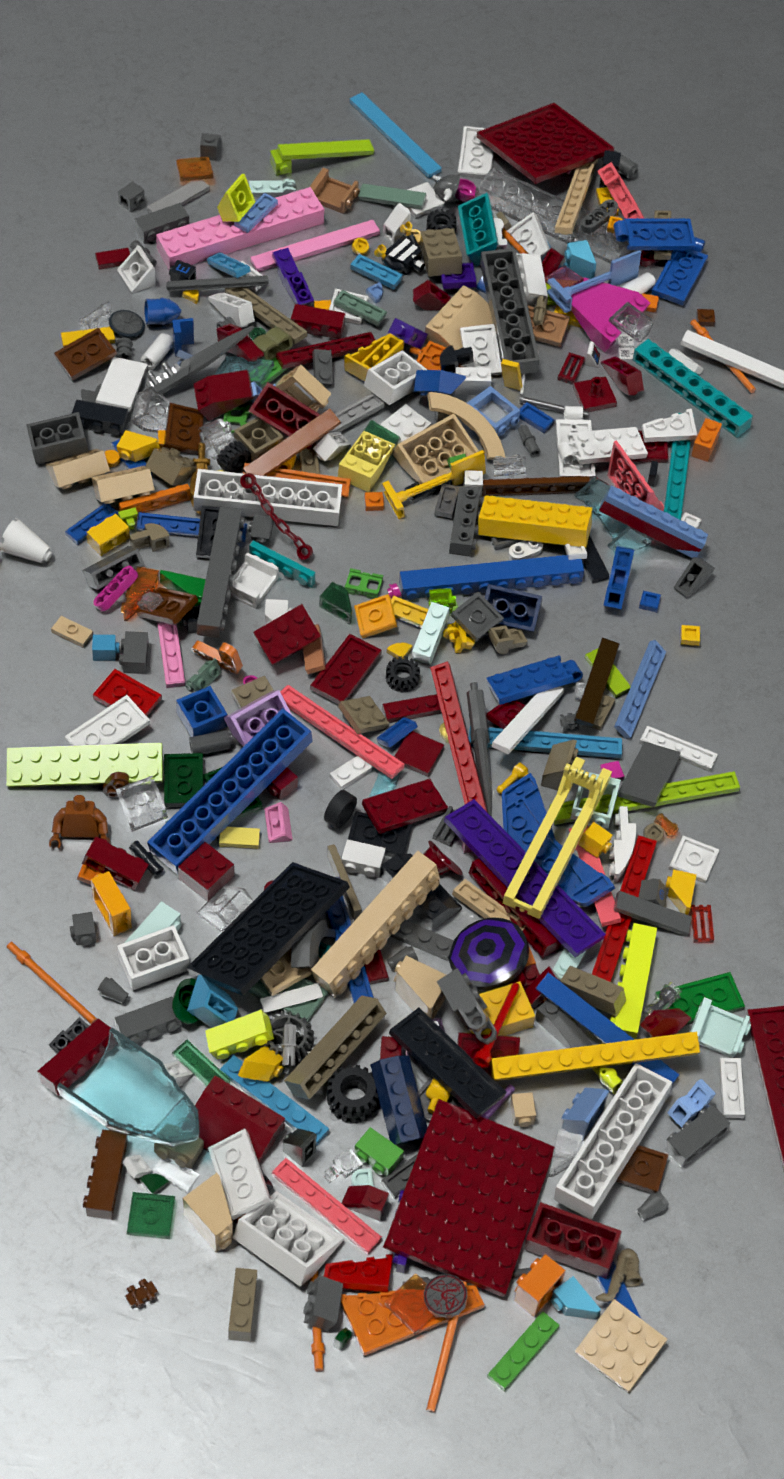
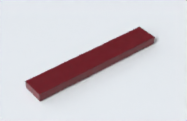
M372 332L278 352L276 353V358L282 369L313 363L314 349L331 350V357L335 358L356 353L359 348H366L372 345V342L376 339Z

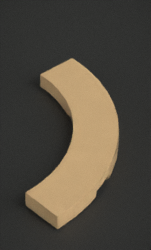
M436 392L428 393L430 411L442 412L448 415L455 414L472 431L474 430L480 438L479 440L484 448L487 460L505 459L504 449L496 431L480 412L455 397Z

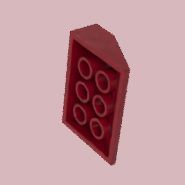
M215 1075L202 1092L181 1130L201 1138L204 1141L203 1149L209 1152V1147L246 1129L260 1164L284 1130L285 1117Z

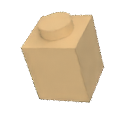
M533 1093L512 1094L510 1106L513 1126L528 1127L534 1124L536 1112Z

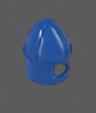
M145 299L144 314L146 325L169 324L172 320L177 319L182 312L180 307L170 299Z

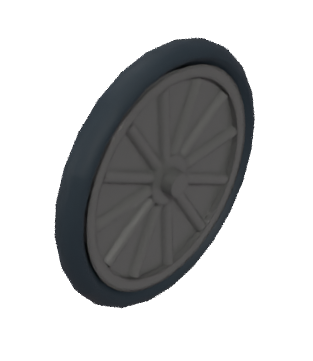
M118 310L109 317L110 328L120 336L136 337L144 331L145 324L143 319L132 311Z

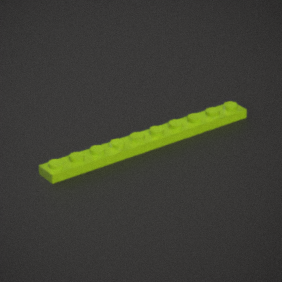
M735 771L667 783L655 806L738 792L740 785ZM617 794L612 814L618 813L620 806L627 807L628 811L650 808L651 806L618 797ZM602 795L595 812L607 814L612 795ZM587 798L581 799L579 808H583ZM575 800L563 803L554 821V825L576 821L571 819Z

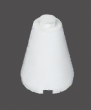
M15 518V521H11L2 536L4 542H0L1 552L35 562H47L52 555L51 547L18 518Z

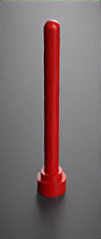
M518 983L512 984L495 1020L494 1027L496 1028L497 1036L520 986ZM496 1040L488 1045L484 1044L483 1049L476 1052L473 1058L476 1065L484 1068L489 1066L492 1059L490 1051Z

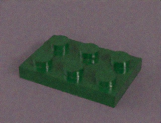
M203 753L164 754V807H183L203 787Z

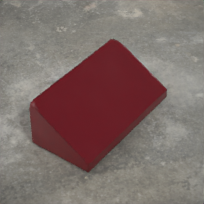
M550 966L524 990L532 1009H535L546 998L535 989L549 972L556 979L561 980Z

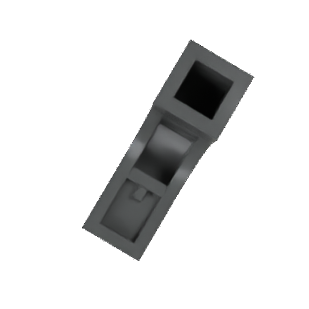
M317 920L292 946L291 968H313L319 961L318 952L321 939L335 938V929H329L328 925H326V920Z

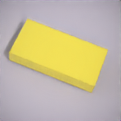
M226 827L220 833L219 847L258 849L260 829Z

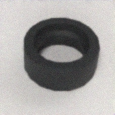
M340 790L329 802L324 813V821L336 829L344 826L356 808L357 798L346 790Z

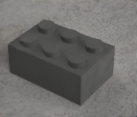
M79 412L26 424L36 464L89 452Z

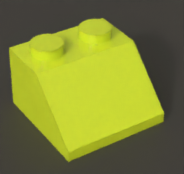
M241 174L226 191L217 206L222 221L239 222L255 204V199L245 174Z

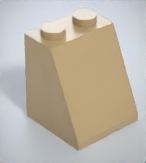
M406 956L403 962L399 961L395 968L397 973L394 978V982H396L395 991L412 1011L419 1007L434 1020L446 999L436 981L446 976V974Z
M216 1172L183 1197V1215L215 1252L220 1249H226L233 1240L232 1219L220 1176Z

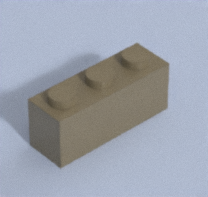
M569 966L560 980L561 983L588 1004L614 1016L618 1015L626 1002L623 987L573 966Z
M235 1269L228 1340L250 1342L257 1287L258 1270Z

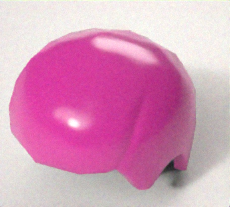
M460 178L455 197L461 202L474 199L478 194L476 186L472 181Z

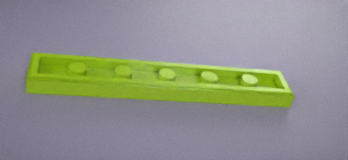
M369 139L278 144L277 146L281 160L373 155L375 151Z

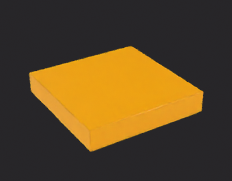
M389 594L354 606L362 639L397 627Z

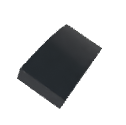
M79 1017L66 1031L62 1030L49 1046L56 1053L60 1052L89 1025Z

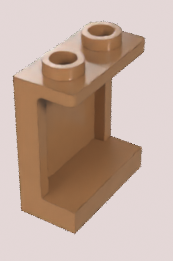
M326 168L321 169L310 185L322 206L342 214L345 213L347 208L351 207L354 198H357L360 192L358 181L355 180L351 186L330 178L329 170Z

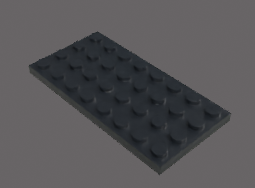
M292 862L187 967L189 974L196 977L201 974L209 982L244 996L350 888L348 882Z

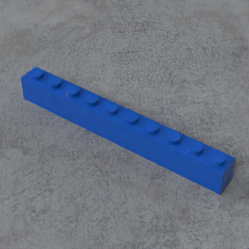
M568 555L400 571L399 586L403 600L457 594L467 595L477 592L486 593L488 584L509 589L542 587L546 585L556 586L566 583L576 584L583 581L584 568L581 559L569 560Z

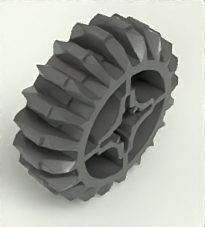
M281 1011L280 1016H277L275 1013L272 1015L270 1023L274 1039L260 1046H268L269 1050L275 1051V1055L280 1054L283 1058V1047L279 1048L274 1044L279 1046L283 1044L284 1025H296V1030L299 1032H296V1044L298 1047L295 1048V1060L299 1063L301 1057L305 1058L308 1054L307 1052L312 1050L311 1045L314 1044V1031L311 1030L312 1025L307 1023L305 1017L300 1019L299 1013L292 1016L291 1011H289L288 1015H284V1012Z

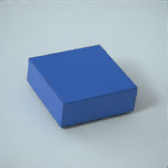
M643 590L639 608L657 613L661 594Z

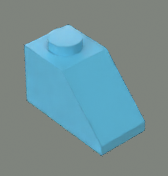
M574 1276L553 1290L551 1302L555 1309L561 1310L565 1316L593 1320L599 1317L600 1307Z

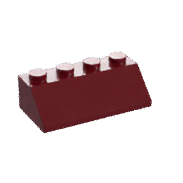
M267 382L249 409L251 414L288 437L320 415ZM315 441L307 448L310 449L317 441Z

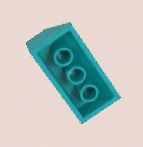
M488 192L458 206L466 253L475 266L480 265L481 252L496 250L499 244Z

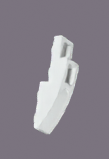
M620 806L618 814L614 816V824L618 826V831L615 832V840H613V845L608 850V858L612 859V864L609 866V875L613 876V884H617L627 870L635 844L636 823H628V809L625 806Z

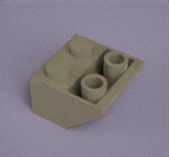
M154 448L146 464V467L151 472L173 486L182 485L196 472V465H194L193 460L182 457L180 452L174 448Z
M569 740L552 745L542 776L541 786L558 791L566 764L572 765L578 755L579 749L576 748L577 740Z

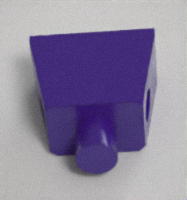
M397 318L394 319L388 331V334L391 333L418 349L422 348L428 336L427 333ZM414 334H417L415 340L413 341L412 338Z

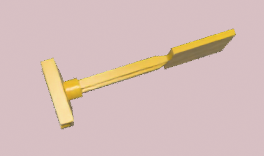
M481 450L450 463V473L441 475L406 491L402 490L396 493L389 480L383 482L382 485L385 489L383 494L398 520L405 517L404 506L401 502L406 501L407 498L448 482L451 479L452 485L458 486L464 482L465 470L483 471V475L486 474L485 452Z

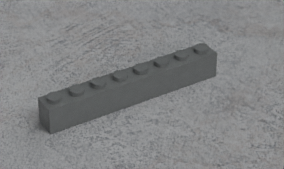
M220 506L197 621V635L220 638L221 631L225 630L226 620H223V617L228 614L226 601H230L231 598L229 586H233L234 575H232V571H236L237 560L234 559L239 556L240 546H237V543L242 540L240 528H244L245 517H242V509Z

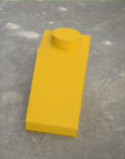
M125 430L116 446L120 458L134 462L151 456L154 448L160 449L157 438Z
M673 869L672 876H667L665 887L669 888L667 896L680 913L688 915L697 874Z
M263 1046L245 1058L238 1076L268 1082L274 1077H279L284 1069L282 1066L283 1058L280 1054L275 1055V1051L269 1050L268 1046Z

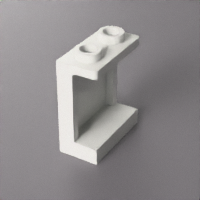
M246 553L244 563L234 575L233 586H229L231 597L256 609L277 581L278 567L273 563L260 559L256 555Z

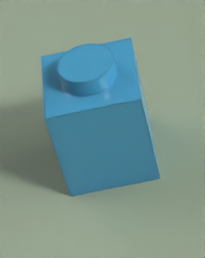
M93 635V661H116V654L120 653V642H116V635Z

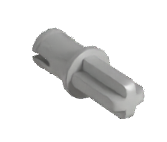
M293 1024L284 1025L283 1044H281V1047H283L282 1066H295V1048L298 1045L296 1044V1025Z

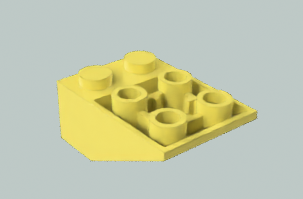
M363 431L339 463L338 477L351 479V485L370 492L377 483L395 444Z

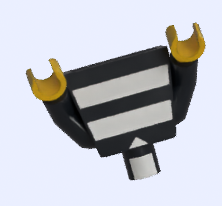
M409 221L405 223V226L403 224L400 227V231L407 236L403 235L388 249H386L385 245L380 244L374 251L376 257H381L384 266L404 275L413 269L421 272L425 267V263L421 261V248L414 234L410 232L412 224Z

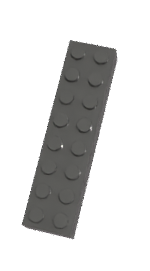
M515 248L481 252L480 266L491 318L495 326L501 362L503 359L518 362L521 374L538 372L540 360Z

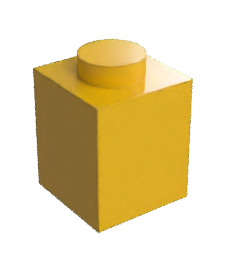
M593 822L584 831L578 845L598 858L602 852L607 853L612 845L610 840L613 835Z

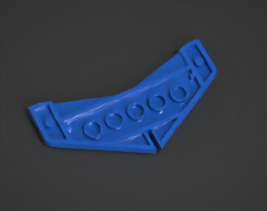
M531 773L502 792L503 829L525 852H527L547 814L537 782ZM552 827L534 860L548 875L563 847L556 841ZM572 854L557 884L576 904L583 907L591 905L615 889L614 884L607 876L596 871L575 854Z

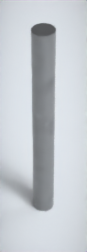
M524 396L520 397L519 403L525 404L528 402L535 407L564 413V406ZM583 411V418L587 419L589 412Z

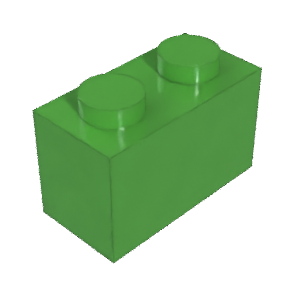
M371 1127L359 1139L354 1148V1154L360 1162H366L378 1175L383 1174L385 1177L396 1169L403 1160L404 1151Z

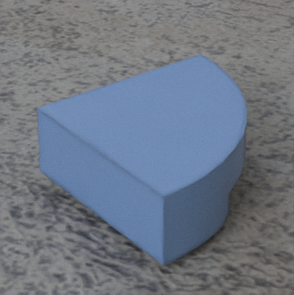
M380 282L366 289V294L375 304L381 300L383 295Z

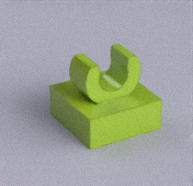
M136 507L119 511L118 516L129 526V530H133L135 526L134 521L137 520L138 516Z

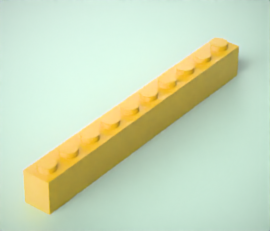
M697 1032L492 1058L490 1068L492 1078L495 1081L691 1056L700 1053Z

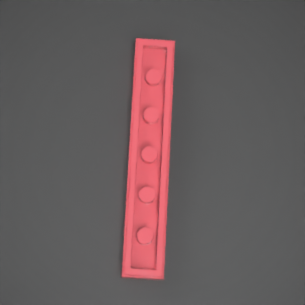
M577 844L575 851L578 852L579 858L599 873L605 875L600 858L595 857ZM612 892L594 902L602 927L621 922L619 912L614 911L615 901Z
M287 1158L272 1171L274 1178L367 1255L382 1240V1237Z

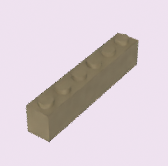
M361 995L284 1081L294 1096L310 1100L387 1013L377 998Z

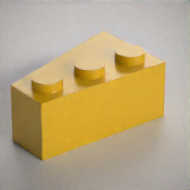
M389 333L373 341L372 345L366 348L361 347L354 354L345 355L344 370L365 382L368 369L400 351H404V341Z

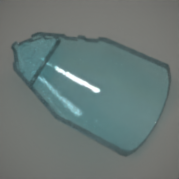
M113 1027L109 1030V1042L105 1053L90 1076L78 1088L72 1091L61 1083L57 1085L60 1096L111 1131L169 1147H178L197 1141L199 1138L198 1109L186 1093L180 1089L174 1077L165 1069L163 1062Z

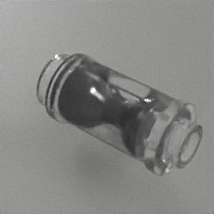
M672 982L664 984L658 996L642 1010L644 1014L642 1016L645 1020L654 1010L668 1009L676 1000H679V995L682 991Z

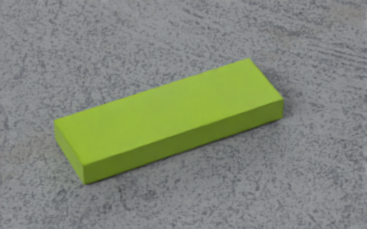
M598 648L585 654V659L591 667L593 666ZM613 664L606 687L614 698L628 693L631 686Z

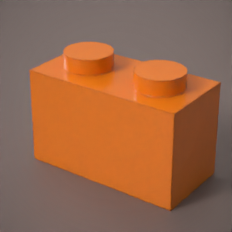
M705 418L694 442L692 457L708 462L719 438L722 423Z

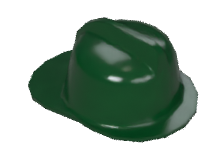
M193 978L181 981L173 995V1013L178 1020L185 1024H193L198 1021L197 1017L187 1011L197 980Z

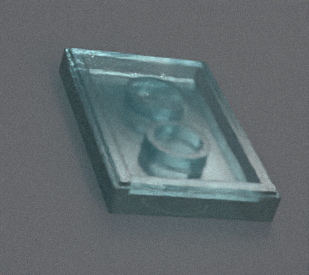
M226 356L214 375L248 370L251 383L255 382L261 387L275 365L272 360L258 359L257 361L249 362L241 357Z

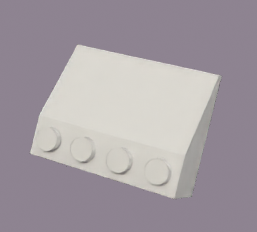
M276 1191L270 1195L271 1201L246 1213L238 1220L233 1239L301 1287L314 1276L343 1242L344 1238Z

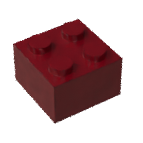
M206 842L200 845L178 866V879L207 902L235 876L234 863Z

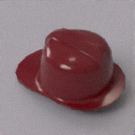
M428 841L430 847L423 855L437 865L439 875L450 870L458 875H463L461 869L451 859L443 854L432 841Z

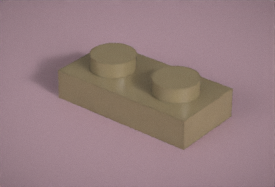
M603 694L592 728L601 730L615 703V698Z

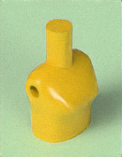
M434 1077L425 1093L426 1097L431 1100L427 1111L433 1114L438 1099L447 1102L450 1093Z

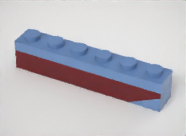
M610 486L598 510L691 558L699 555L707 540L708 534L701 529H697L685 521H681L669 513L663 512L653 505L647 504L637 497L631 496L613 486Z

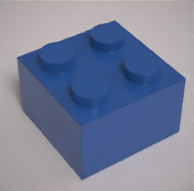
M211 686L176 700V713L190 737L214 733L228 727L224 719L228 714Z

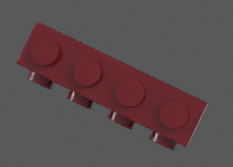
M98 1018L37 1071L41 1083L59 1096L94 1064L98 1063L102 1057L115 1048L119 1043L115 1030Z

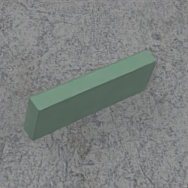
M341 290L334 300V305L377 326L380 325L387 315V311L344 290Z

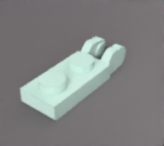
M285 179L283 181H249L253 197H260L264 192L272 197L296 192V183L293 179Z

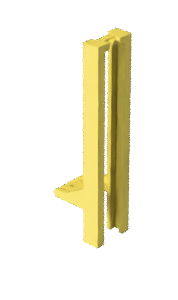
M578 757L575 758L572 765L566 764L558 792L503 899V904L514 909L516 906L520 907L519 910L521 912L527 910L528 915L540 919L612 774V771L603 768L597 780L594 774L590 778L588 777L589 772L586 771L584 773V770H582L585 760ZM573 784L589 789L588 798L533 906L515 899Z

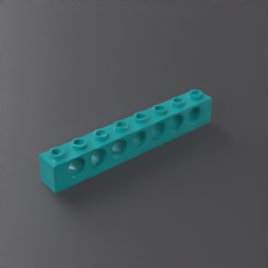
M647 339L634 349L633 362L711 420L722 423L721 427L734 437L738 438L750 428L753 415L717 390L709 382L702 379L682 362H679L670 353L664 351L656 343Z

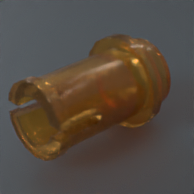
M660 813L654 820V823L659 824L667 836L673 837L679 831L678 824L672 823L663 813Z

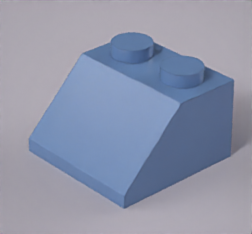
M585 1087L581 1094L578 1092L572 1101L574 1104L572 1108H567L561 1119L564 1120L562 1128L584 1141L603 1112L609 1091Z

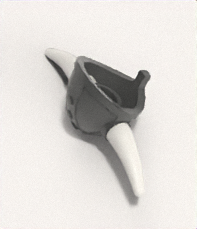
M434 175L433 179L437 181L433 187L435 194L444 201L459 202L454 196L460 182V175H447L442 178Z

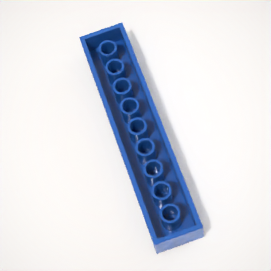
M282 708L147 841L149 851L178 875L179 865L204 842L210 844L313 742L311 730Z

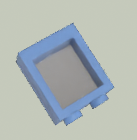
M491 386L467 402V404L475 408L487 419L498 436L504 435L509 428L516 426L520 420V409Z

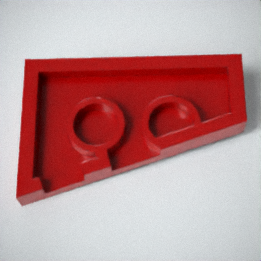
M387 1254L386 1258L380 1259L367 1257L366 1261L361 1262L348 1260L328 1263L325 1266L324 1277L342 1283L343 1288L388 1292L393 1254Z

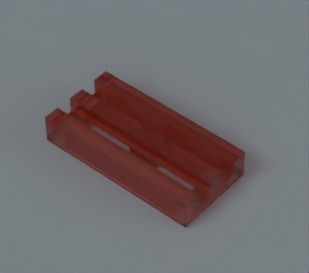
M691 905L693 943H713L714 932L711 905L703 907V905L698 907ZM696 912H699L701 938H698ZM704 912H706L709 938H706Z

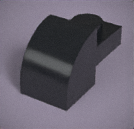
M453 345L446 347L440 355V370L455 373L456 367L473 363L472 347L454 350Z

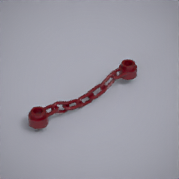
M251 473L242 475L240 478L242 487L249 488L258 497L262 509L272 518L276 527L293 540V544L297 548V556L302 560L310 558L313 554L312 547L305 544L300 537L290 531V527L284 520L277 517L274 513V508L265 499L261 487L256 482V477ZM255 485H256V487L259 489V490H256V492H255V490L252 488V487H254ZM267 503L271 510L267 511L264 505ZM281 522L287 528L285 531L279 526ZM300 541L303 545L298 546L296 542ZM305 548L308 550V554L304 552Z

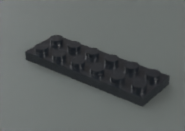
M419 1007L390 1029L389 1034L476 1119L506 1095L507 1092L484 1069L476 1065L473 1059Z

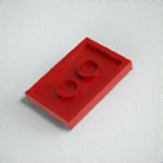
M114 669L93 693V699L107 707L128 695L146 716L151 713L162 699L160 693L117 669Z

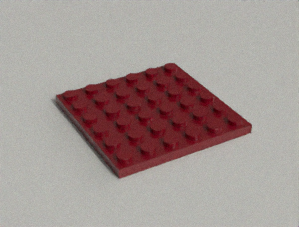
M555 102L477 132V138L535 184L604 157L605 150L614 151V147Z

